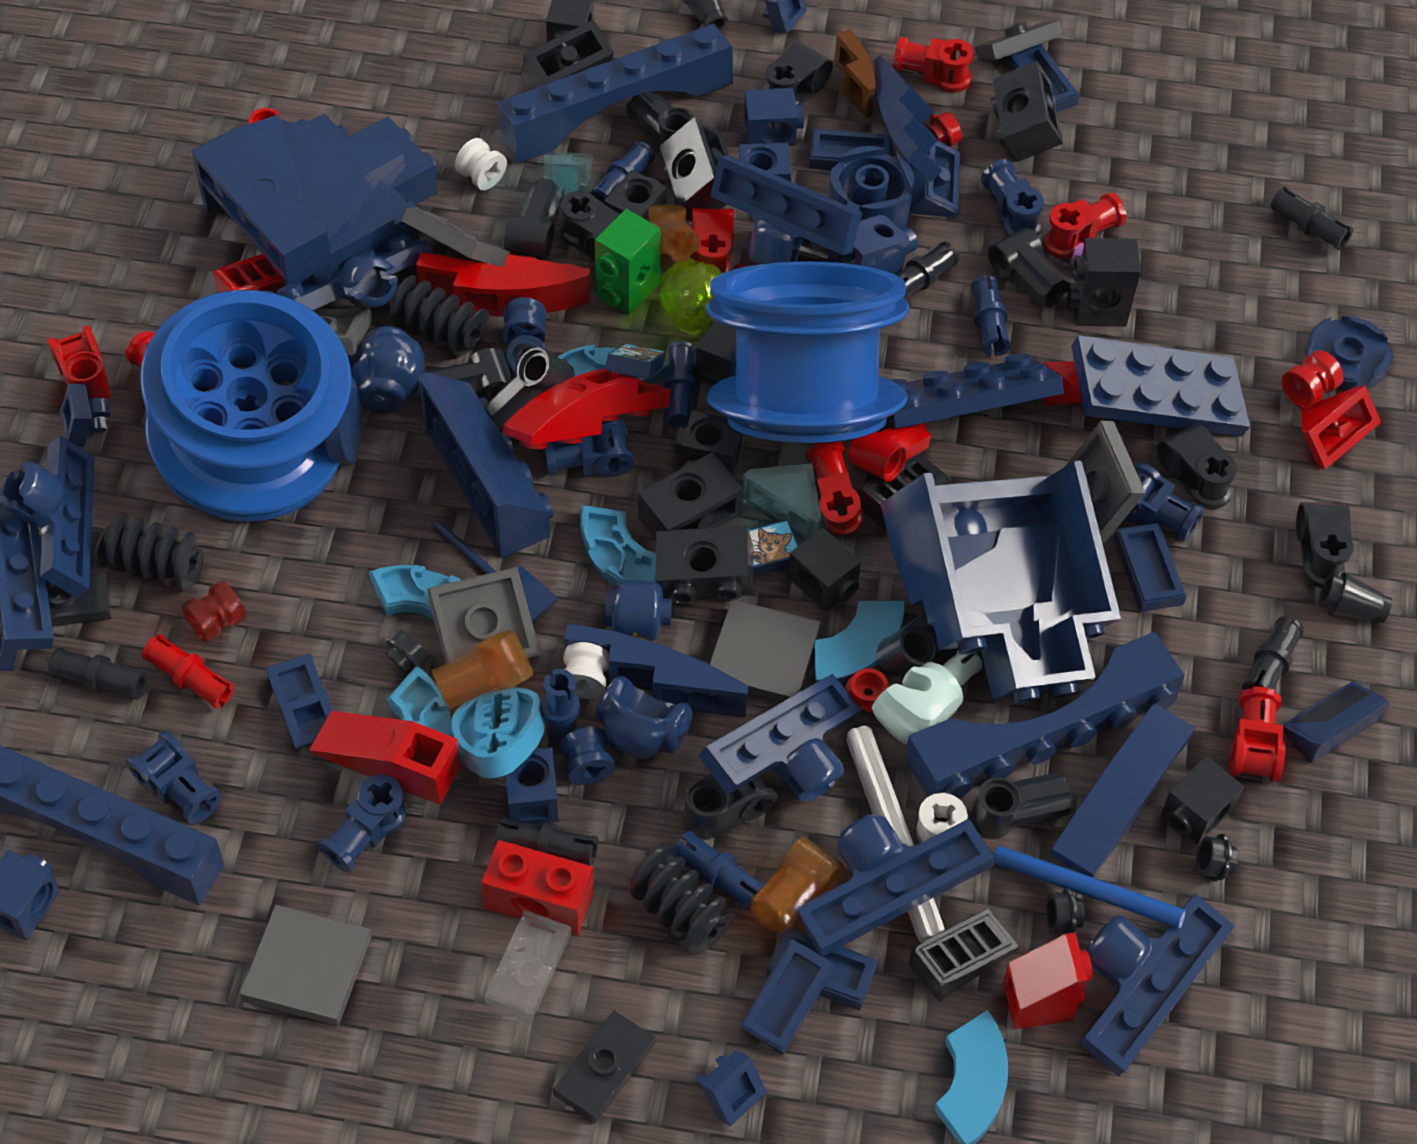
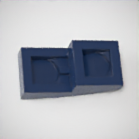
M308 653L266 668L267 677L296 751L313 744L330 712L334 711L327 691L323 688L312 655Z

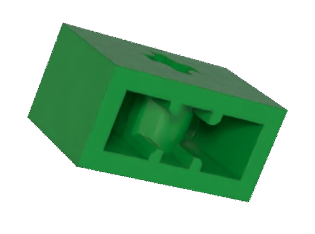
M625 209L595 239L596 295L605 304L617 307L630 315L660 284L661 228L628 209Z

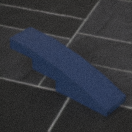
M879 55L874 60L876 92L882 117L893 141L904 157L932 182L943 171L927 153L938 140L923 122L934 111L911 85Z
M567 623L564 638L565 649L570 644L586 642L599 645L608 651L609 685L614 678L623 676L628 678L633 686L637 688L653 690V697L657 700L676 705L681 702L686 703L692 711L746 717L748 685L712 665L658 643L616 631Z
M1154 703L1080 805L1051 849L1050 855L1077 872L1094 878L1136 822L1141 809L1164 780L1169 767L1190 741L1196 727Z

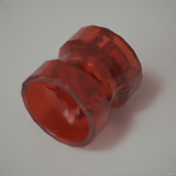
M223 580L209 587L208 594L201 599L192 598L181 606L189 625L206 644L218 638L221 630L226 626H236L247 619L246 611L240 599Z

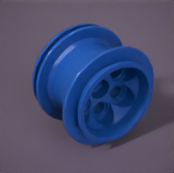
M782 262L734 269L718 275L711 281L710 293L713 298L707 303L706 311L717 322L736 328V375L716 383L708 391L707 401L713 409L727 416L728 424L735 430L753 437L783 442L817 443L842 441L866 436L880 430L885 426L887 417L898 412L907 403V393L900 385L879 376L880 328L901 321L910 310L909 304L903 298L906 293V284L899 276L884 270L853 264Z
M234 290L212 294L195 300L176 311L159 327L145 351L140 381L142 397L147 409L145 419L147 446L152 460L168 487L183 501L197 510L232 521L247 522L274 519L292 513L314 500L331 482L340 465V462H333L329 458L324 440L332 433L341 420L348 405L351 391L349 359L343 344L330 325L314 311L290 298L264 291ZM239 367H249L246 369H238ZM280 381H288L292 384L280 385L277 383ZM208 387L212 388L213 390L203 392L199 391L198 389Z

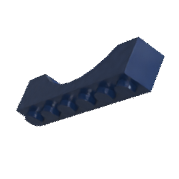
M711 24L497 102L501 139L517 162L520 163L555 150L586 119L605 107L625 98L644 92L664 90L701 96L733 84L732 45L718 28Z
M1154 631L1115 648L1107 667L1096 682L1075 701L1059 710L1032 720L1006 724L973 723L950 718L908 737L905 761L927 797L933 794L946 793L954 795L959 799L970 792L972 787L989 779H1005L1014 769L1029 762L1033 765L1040 764L1049 759L1055 751L1072 744L1073 747L1084 745L1094 738L1098 732L1110 727L1114 729L1123 728L1130 724L1137 715L1149 711L1154 703L1164 709L1168 708L1177 700L1185 674Z
M0 745V813L31 819L66 832L114 857L156 887L200 906L225 866L216 838Z

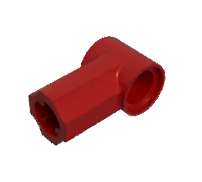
M925 423L895 428L890 425L879 432L854 438L848 450V461L886 482H890L899 475L906 460L929 448L931 434L928 432Z

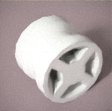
M480 138L468 141L460 149L455 160V170L463 177H471L473 184L480 190H487L496 185L502 178L507 166V160L504 155L498 151H490L489 145Z
M586 642L568 645L563 657L564 663L567 665L564 670L572 673L575 678L574 693L578 698L584 699L602 696L606 687V679L603 673L608 670V651L599 645Z
M946 793L933 794L927 797L921 804L918 814L919 820L916 834L919 843L968 818L967 809L962 801L954 795ZM935 817H938V818H941V817H942V818H947L948 820L945 821V822H943V821H936L934 818H935Z

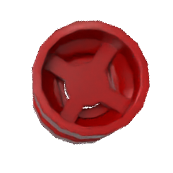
M1318 350L1306 357L1302 362V366H1294L1282 376L1281 383L1285 395L1293 404L1303 409H1309L1322 399L1323 394L1331 393L1343 383L1344 376L1337 360L1328 352Z

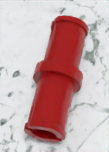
M157 634L156 637L153 636L143 649L142 658L145 661L152 663L172 677V683L179 689L184 690L188 688L210 703L213 708L220 709V706L223 707L231 698L235 689V685L232 682L225 680L206 667L202 657L195 653L187 654L168 641L162 634Z

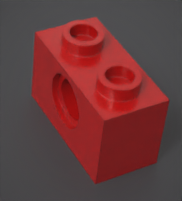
M498 840L481 883L485 909L579 936L594 894L592 866Z

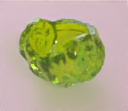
M685 258L676 262L664 272L661 280L660 304L666 317L681 331L689 334L703 333L705 335L714 321L707 313L706 305L713 298L710 293V283L722 272L713 264H705L691 258Z

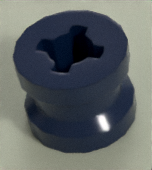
M517 298L506 304L504 308L505 325L503 327V341L507 346L513 339L522 335L535 336L544 343L546 309L543 304L532 298Z
M584 727L574 730L562 738L560 748L562 755L569 760L566 769L569 780L572 783L579 785L596 783L606 779L615 770L613 757L605 750L608 740L603 729Z

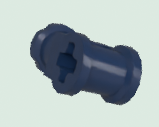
M1002 159L991 163L982 172L981 183L985 188L992 191L998 201L997 213L1004 223L1005 234L1009 236L1027 227L1038 236L1041 229L1038 215L1043 210V195L1038 190L1033 189L1026 178L1022 180L1017 178L1015 175L1016 167L1012 162Z
M621 419L602 421L601 434L583 437L581 443L548 442V447L543 449L547 474L554 475L556 470L582 467L583 476L600 474L606 477H615L629 472L633 468L634 458L626 446L625 438L628 435L626 423ZM608 431L612 432V437H608ZM611 458H614V464H611Z
M1134 463L1133 466L1140 481L1141 477L1145 478L1141 483L1145 490V495L1124 520L1138 522L1141 525L1156 523L1157 521L1179 533V539L1184 542L1187 541L1197 527L1205 507L1199 504L1192 506L1174 496L1175 484L1162 478L1158 471L1144 463Z
M166 730L158 734V741L138 757L130 756L125 760L129 771L145 790L155 794L165 805L173 800L183 810V817L190 824L200 823L207 819L216 810L222 799V793L215 786L208 787L200 779L195 761L188 755L180 742Z
M381 774L371 776L365 780L359 788L358 797L345 810L347 819L329 839L322 838L318 842L319 850L337 868L351 873L356 867L354 861L369 844L376 848L387 834L395 832L403 825L406 820V808L402 801L403 793L398 781L389 775Z

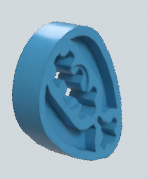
M503 688L478 695L461 705L452 716V732L454 738L458 739L461 760L471 771L483 778H498L513 772L537 747L544 734L546 719L542 713L540 697L534 691L525 688ZM499 714H502L500 717L502 723L497 728L496 718H498Z

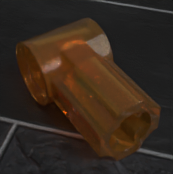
M656 205L649 208V222L661 228L660 254H667L674 262L688 261L690 255L699 250V235L686 223V208L678 205Z
M513 629L500 632L485 639L476 646L475 651L431 671L449 709L492 689L500 691L511 688L527 680L534 673Z
M802 836L786 853L780 864L779 871L752 899L750 909L755 913L758 922L771 932L774 930L785 932L797 919L796 908L831 891L842 875L845 864Z

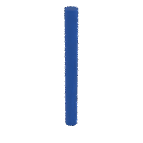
M1000 845L994 853L995 865L1061 888H1069L1078 894L1176 928H1181L1186 909Z

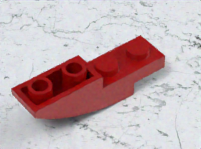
M423 252L420 253L416 264L418 284L421 281L427 280L432 285V291L441 287L446 291V297L453 294L458 295L460 307L467 301L472 302L475 306L474 315L479 309L484 308L488 310L489 316L504 317L506 304L517 298H532L539 301L546 309V313L589 303L591 298L590 269L573 264H561L538 260L533 257L507 254L504 266L501 267L486 262H473L451 258L446 255H434Z
M605 368L589 371L567 379L536 396L503 425V434L520 440L521 446L530 449H544L548 447V442L554 441L569 444L581 443L583 437L601 434L602 421L617 420L618 414L627 413L635 416H648L651 414L652 409L670 407L671 390L645 380H639L638 377L609 372Z

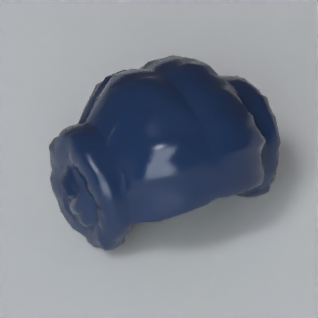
M382 326L375 330H370L366 338L358 345L355 354L352 355L351 376L356 382L360 403L363 407L371 411H396L398 407L404 404L407 397L419 389L418 375L423 374L425 368L424 353L419 343L411 339L400 328Z
M618 676L612 680L610 686L603 693L595 716L605 726L607 740L615 750L627 752L635 759H648L661 751L672 754L680 747L686 732L690 728L693 713L690 706L686 703L681 702L676 705L657 700L633 686L628 678Z

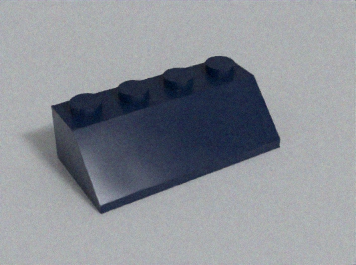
M428 372L418 375L424 428L500 557H506L550 538L549 519L553 517L551 504L543 492L537 494L532 486L533 478L525 461L516 460L513 455L514 450L510 437L503 434V428L497 429L493 422L494 419L485 407L488 404L487 399L484 396L478 398L470 383Z

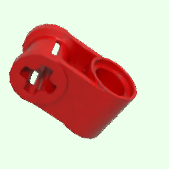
M693 208L694 278L703 285L710 286L711 281L715 277L731 271V250L734 242V209Z
M89 325L83 326L82 332L58 340L54 337L47 338L60 376H63L66 385L86 384L89 400L94 398L110 399L112 394L97 342Z

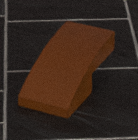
M847 29L836 35L834 64L845 75L843 94L865 118L873 115L876 88L875 75L863 45L854 33Z

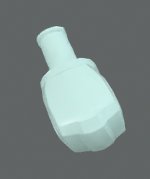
M958 650L942 666L934 662H927L921 667H912L902 681L903 686L893 684L879 695L872 706L873 714L890 734L898 741L907 745L910 735L943 722L956 712L963 701L961 686L982 669L981 658L976 653L966 662L965 658L970 654L960 655Z

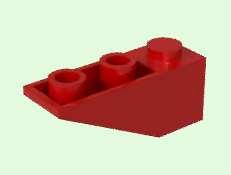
M339 711L330 712L309 749L313 755L368 777L378 774L389 775L398 781L403 791L441 805L462 765L457 738L414 721Z

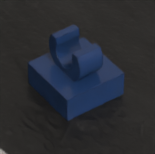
M760 0L766 3L767 7L762 12V15L771 20L774 32L787 34L807 11L804 0Z
M68 384L61 408L65 439L76 446H85L88 432L100 433L107 430L105 417L111 416L109 400L105 398L89 400L86 384Z
M738 1049L729 1057L719 1056L716 1059L718 1067L706 1077L700 1073L696 1077L717 1118L729 1126H732L767 1093L751 1058Z

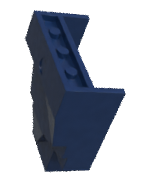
M325 113L311 121L300 119L295 123L282 120L278 114L234 128L191 150L204 208L209 212L221 206L284 278L285 286L293 283H301L303 286L315 280L313 275L316 272L328 267L337 266L338 269H341L352 256L368 250H374L375 253L387 248L386 242L394 237L409 234L411 238L420 239L419 230L401 220L407 208H416L415 205L438 193L436 183L438 167L435 160L428 152L423 153L415 145L408 130L405 128L400 129L389 116L349 136L343 126H336Z
M1082 460L1073 461L1050 476L935 486L933 474L925 473L881 502L892 555L894 556L911 605L916 603L925 608L928 624L935 628L939 650L958 648L960 655L981 651L993 700L1011 697L1013 704H1023L1040 699V693L1051 692L1052 699L1066 698L1080 693V685L1096 678L1087 640L1104 635V627L1120 620L1121 616Z

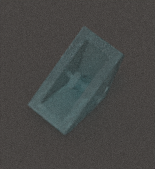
M556 151L544 154L545 179L553 180L559 188L564 190V196L574 191H585L588 193L593 154Z
M812 463L749 469L743 475V501L775 522L789 519L795 535L804 541L820 530L821 511Z

